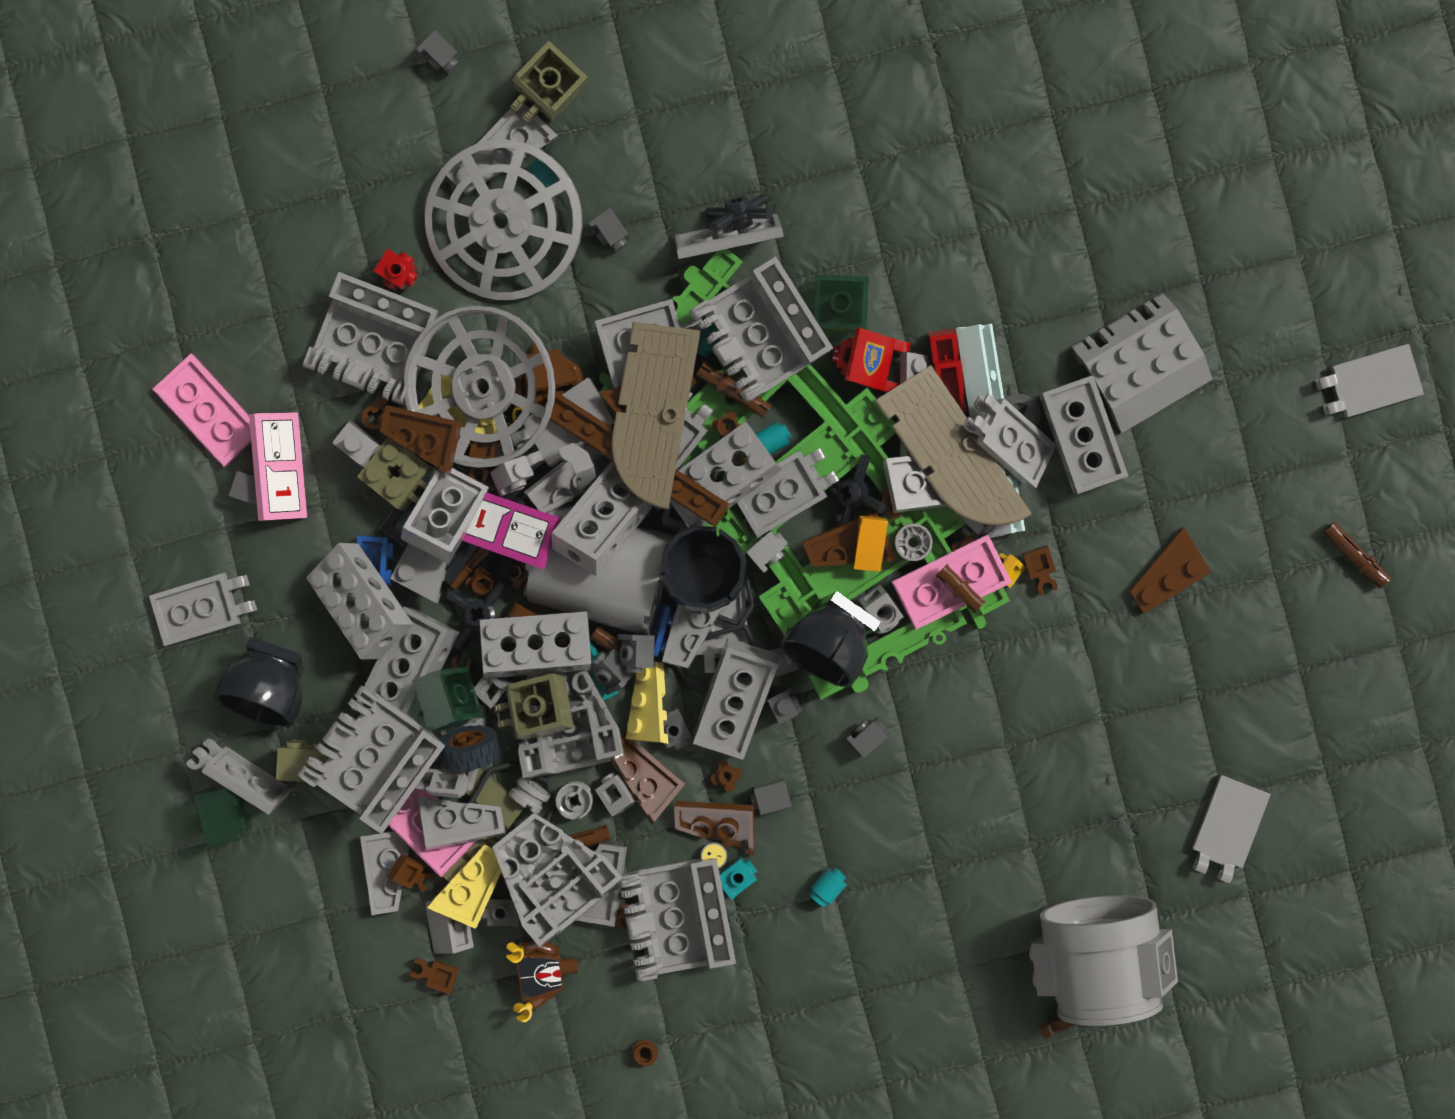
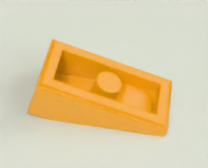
M859 516L853 569L881 571L888 525L886 518Z

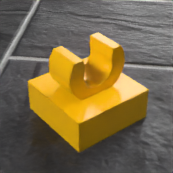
M1000 553L999 557L1004 561L1003 566L1012 582L1006 586L1011 588L1026 567L1013 555L1010 554L1007 557L1005 554Z

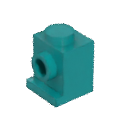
M740 856L719 872L722 888L731 900L757 880L755 873L758 871L749 859L744 861ZM736 873L743 875L741 882L734 881L733 876Z

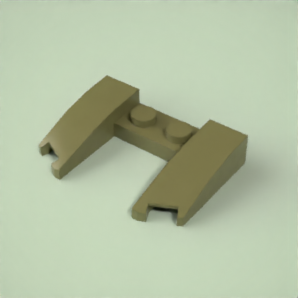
M480 768L478 769L473 789L466 791L470 797H472L485 774V771ZM489 776L475 801L482 805L501 807L505 831H507L525 807L509 796L508 793L510 791ZM489 838L478 840L443 878L450 882L483 844L493 847L496 842Z

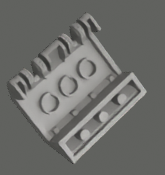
M776 256L753 270L751 275L711 300L703 301L689 311L694 321L706 317V319L697 324L700 330L706 329L712 324H715L719 330L710 334L706 340L711 344L720 339V342L711 348L723 367L734 362V365L726 370L727 374L730 376L736 374L741 369L744 370L747 377L737 381L735 387L739 390L747 385L749 386V388L740 393L745 403L766 393L833 349Z
M338 272L329 295L332 298V302L314 348L309 346L303 367L315 371L318 366L317 372L324 374L333 361L338 363L333 371V379L339 381L343 375L342 382L362 390L368 384L367 392L372 394L382 380L387 382L383 389L382 398L388 400L393 393L392 402L403 405L407 389L410 386L405 384L404 387V372L408 356L422 331L433 320L437 319L438 310ZM431 338V340L429 341V343L426 345V347H425V349H424V351H423V353H422L423 356H426V353H427V351H428V348H429V346H430V343H431V341H432V338ZM418 366L416 379L418 377L421 366Z
M1163 293L1152 298L1154 305L1150 301L1144 303L1145 311L1151 316L1150 319L1145 320L1134 309L1130 312L1131 318L1125 314L1107 325L1109 333L1104 328L1098 330L1100 339L1106 344L1103 347L1099 348L1090 336L1084 339L1086 346L1080 341L1071 347L1080 366L1084 364L1090 376L1093 375L1097 388L1110 408L1108 413L1120 433L1127 431L1213 380L1203 351L1178 309Z
M360 686L354 696L361 702L351 698L348 703L352 709L361 713L359 717L355 719L347 713L341 712L339 719L347 725L336 720L322 739L329 746L319 743L316 747L321 754L329 757L328 760L324 763L316 758L309 757L307 763L313 768L303 765L297 775L311 786L315 787L318 785L360 814V820L382 834L443 750L445 744L425 726L385 698Z
M717 858L686 860L638 869L621 875L623 879L619 882V887L632 886L620 891L621 897L630 898L638 895L639 898L638 903L630 904L623 908L624 914L637 912L625 917L629 940H637L630 943L631 950H641L648 947L649 954L633 960L634 966H642L635 969L637 981L657 979L658 974L709 965L711 969L736 964Z

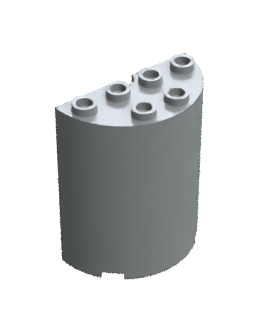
M565 503L546 513L560 517L562 521L574 506ZM638 525L597 576L551 549L545 569L526 563L525 569L529 571L523 595L527 597L530 603L564 613L587 612L588 620L635 634L650 636L664 587L660 579L662 553L676 535Z

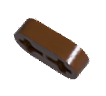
M380 396L363 411L361 416L362 422L367 428L372 430H379L381 428L384 413L378 417L379 424L368 422L371 418L369 413L373 412L376 414L381 410L384 411L385 406L391 402L390 398L387 400ZM406 402L398 408L405 409Z

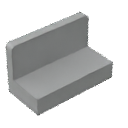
M431 901L425 903L435 954H454L474 947L470 926L428 909L427 906Z

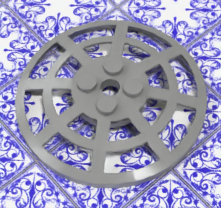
M490 140L477 143L462 150L440 170L432 183L427 197L425 230L429 246L436 261L456 284L484 298L515 300L529 297L546 289L567 270L576 255L581 240L583 227L582 208L579 195L571 178L553 157L541 149L524 142ZM491 148L515 149L510 165L493 164L479 169L472 154ZM525 153L533 155L544 162L555 172L560 181L545 188L543 183L534 175L521 168ZM462 161L469 175L457 185L450 200L436 196L437 190L445 176L457 163ZM494 172L507 173L503 188L492 190L488 189L482 177ZM518 176L528 181L538 193L525 199L522 195L515 192L514 188ZM473 182L480 196L474 201L472 207L457 203L465 188ZM565 190L569 196L572 208V235L556 231V211L552 197ZM543 202L548 215L547 228L533 225L532 209ZM433 206L447 211L446 224L451 244L440 251L436 245L432 230ZM455 213L469 217L471 232L460 239L456 235L454 225ZM498 213H503L508 218V224L503 229L497 227L494 222L495 216ZM530 235L543 238L544 242L539 251L529 259L521 246L526 243ZM553 241L569 245L560 264L548 277L542 280L534 266L546 256ZM477 242L486 249L487 254L484 265L474 260L464 248ZM512 251L519 263V266L513 268H495L498 253ZM457 253L469 266L481 272L480 288L460 278L448 266L445 260ZM525 272L533 285L527 289L515 292L490 291L493 276L509 277Z
M469 306L446 312L433 320L422 331L407 359L404 372V387L405 384L410 385L405 395L408 410L433 416L439 414L442 418L454 420L449 414L448 409L458 405L461 410L469 415L465 427L461 426L460 438L453 461L455 463L481 468L497 466L524 454L536 443L548 424L555 401V378L549 354L536 333L520 318L507 311L488 306ZM473 314H488L498 316L499 320L496 332L489 330L466 332L459 318ZM509 321L516 324L529 335L540 353L528 359L522 348L511 338L507 337ZM449 323L457 338L453 339L443 349L437 360L423 356L422 353L431 338L443 326ZM478 338L493 339L491 353L477 354L471 340ZM504 344L516 353L521 363L510 368L501 359ZM461 345L467 358L457 368L447 365V359ZM543 363L547 370L549 385L546 408L534 402L536 381L533 369ZM418 366L433 371L432 395L434 404L423 409L419 407L416 393ZM524 373L527 374L528 379L527 398L515 393L514 378ZM442 374L453 378V395L444 400L441 393ZM481 379H485L489 384V390L485 394L478 387ZM512 403L522 408L523 411L518 419L511 426L507 427L503 412ZM530 413L542 418L539 427L532 437L521 447L514 450L510 435L515 433L524 424ZM493 417L497 433H475L480 419ZM471 440L475 442H494L500 440L504 455L496 458L482 459L472 458L464 455Z

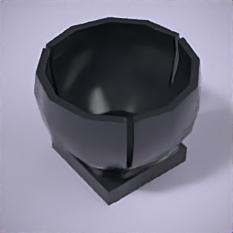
M694 526L676 534L662 553L660 579L671 599L685 609L698 611L701 615L703 612H713L727 606L735 600L745 585L747 561L738 542L722 529H719V536H717V527Z
M836 591L819 599L813 610L800 614L793 621L785 633L781 648L797 665L820 680L835 686L852 687L859 678L868 657L866 635L874 632L880 622Z
M249 637L246 644L248 654L229 665L217 684L214 698L227 709L253 721H256L263 705L264 709L258 723L273 727L290 728L300 713L303 699L298 679L304 670L301 654Z

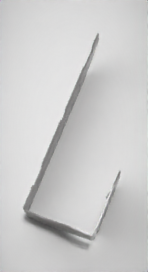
M584 441L558 448L560 459L571 463L576 473V478L581 477V481H578L579 491L583 490V492H580L581 497L597 479L589 453L585 451Z

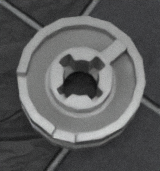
M920 524L905 525L895 535V550L900 557L906 560H921L932 549L933 540L927 528ZM911 537H915L919 544L912 548L909 546L908 540Z
M520 776L516 781L517 786L515 788L512 787L508 794L523 807H528L530 811L539 814L542 809V803L547 802L551 795L532 780Z
M580 781L566 783L556 796V807L560 814L572 820L586 816L594 802L593 792L590 787ZM578 795L579 804L573 805L570 802V797Z

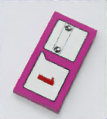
M486 493L462 541L545 569L552 549V532L559 525L562 518Z

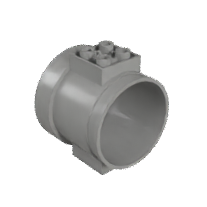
M1126 895L1096 896L1062 902L1041 912L1042 936L1031 943L1029 951L1030 959L1034 963L1033 985L1037 988V996H1055L1058 1004L1057 1015L1061 1020L1071 1024L1086 1026L1118 1025L1146 1019L1162 1010V997L1178 982L1172 929H1159L1157 904L1153 900Z

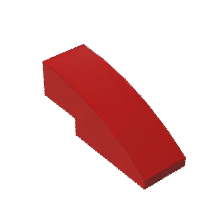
M953 328L928 332L932 367L963 413L967 412L956 331Z

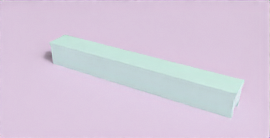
M978 324L969 327L956 328L970 418L974 420L975 416L979 415L984 419L986 412L980 411L974 406L977 396L980 395L984 399L986 394H991L996 401L1004 398L992 324ZM997 462L1019 494L1017 478ZM1024 520L1006 525H996L993 531L989 532V537L1025 531Z

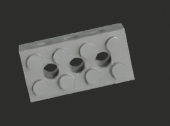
M1093 375L1039 395L1073 495L1128 477ZM1071 403L1078 405L1080 408L1078 417L1070 415L1069 406ZM1080 428L1085 429L1089 434L1086 443L1078 439L1077 434ZM1089 453L1097 457L1098 462L1094 468L1090 467L1086 462Z
M744 422L678 471L723 499L732 507L779 473L781 469L747 422ZM747 457V461L743 466H737L739 459ZM725 473L722 481L715 482L717 475ZM670 499L671 504L689 529L694 526H705L708 524Z
M611 461L552 532V549L597 576L654 506L637 497L625 485L616 469L614 461Z
M338 543L306 577L360 659H381L414 625L359 544Z
M403 607V610L414 625L381 659L377 660L364 687L382 696L416 720L437 677H428L441 671L459 632L416 609Z
M587 612L480 620L483 674L485 679L592 670ZM561 638H565L570 641V644L567 647L560 648L556 645V642ZM538 640L543 643V646L538 650H533L529 647V644L532 641ZM506 643H514L516 645V648L511 652L502 650Z
M727 638L693 731V744L742 760L744 759L779 664L778 654ZM742 672H746V673H749V674H750V675L747 676V677H740V676H739V674L742 673ZM734 696L741 698L738 701L730 700V698ZM725 720H728V721H731L732 723H730V724H728V725H725V724H722L721 722H723V721H725Z

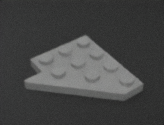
M670 299L595 321L614 388L622 384L627 352L637 353L638 346L629 345L633 322L699 330L697 324L702 321V318L697 321L679 324L673 300Z

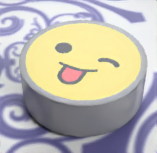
M710 842L703 847L701 859L717 858L718 868H721L727 860L726 848L721 843Z

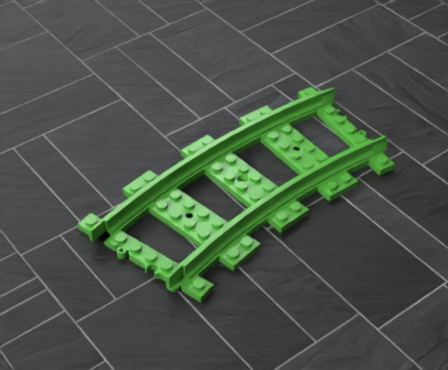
M723 249L713 255L702 271L695 266H690L684 273V279L689 283L688 287L680 296L673 297V301L678 305L676 314L679 324L694 321L689 313L692 308L705 300H711L730 288L727 282L743 264V261L728 249ZM734 362L725 366L720 372L725 375L727 373L726 370L733 366ZM809 365L759 396V398L766 402L788 380L824 420L821 426L776 461L777 464L798 451H801L805 457L821 448L826 458L814 464L819 476L823 478L834 471L840 479L858 464L860 455L865 454L871 457L866 472L867 476L881 495L882 491L888 488L883 461L888 457L880 446L896 434L892 428L896 423L892 418L886 419L875 403L877 399L868 388L846 405L817 371ZM741 369L729 378L737 382L742 378H746L747 375ZM602 372L599 380L605 386L599 394L608 389H614L611 377ZM709 383L706 384L688 402L687 409L694 415L698 413L704 404L714 410L702 425L708 432L679 469L720 440L719 432L712 427V422L715 419H721L725 416L726 412L732 411L736 414L737 422L742 425L754 413L736 401L728 403L726 394L721 391L718 393L715 391L714 386ZM600 394L611 414L615 417L616 412ZM727 424L725 428L729 430L731 426ZM725 473L717 475L715 482L722 481ZM738 503L726 511L716 526L717 536H719V529H722L738 542L744 556L748 550L770 532L768 531L757 538ZM948 506L901 512V516L897 519H892L887 513L883 514L879 518H886L888 520L886 535L897 561H882L880 572L853 569L854 563L812 567L811 563L802 567L790 548L786 546L781 550L784 554L783 557L773 565L769 562L767 563L780 580V583L761 594L759 598L785 636L788 627L800 614L813 610L819 599L837 591L848 600H851L908 563L910 560L900 557L894 546L895 535L903 526L920 524L930 532L933 540L932 549L924 558L928 564L952 552L944 538L966 525V523L960 518L959 514ZM785 522L771 529L770 531L775 535L777 533L776 530ZM911 537L908 540V544L912 548L919 544L915 537ZM1002 587L982 597L986 602L975 613L965 605L915 630L912 622L868 644V657L859 678L852 685L853 690L859 693L868 688L869 683L865 676L879 669L887 671L888 668L885 662L888 657L894 656L899 663H902L904 656L927 645L931 636L934 643L938 645L943 644L946 636L941 632L942 630L952 632L967 624L961 613L965 608L978 629L985 627L986 620L983 615L1010 601L1004 588ZM937 635H941L942 639L940 641L936 640ZM812 674L809 675L821 700L845 688L820 680Z

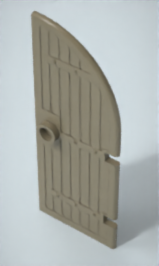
M633 322L629 345L638 346L637 353L627 352L618 405L627 406L626 413L616 412L612 433V454L621 479L637 497L653 506L669 509L700 331Z
M929 366L875 400V403L887 420L896 416L899 422L894 424L892 428L921 471L930 466L933 473L926 477L941 500L954 512L968 520L986 525L1011 524L1032 515L996 460L976 443L979 436L967 431L963 427L967 417L932 366Z

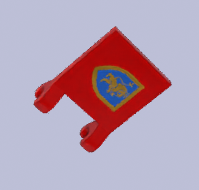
M856 327L845 380L888 393L900 385L887 381L893 351L909 352L910 343Z

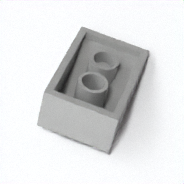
M438 468L403 526L401 539L449 564L489 487L453 468L451 475L444 473Z

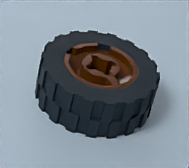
M471 725L460 727L444 734L439 739L445 744V747L440 752L441 764L445 769L453 772L481 769L493 763L498 758V755H500L496 732L488 726Z

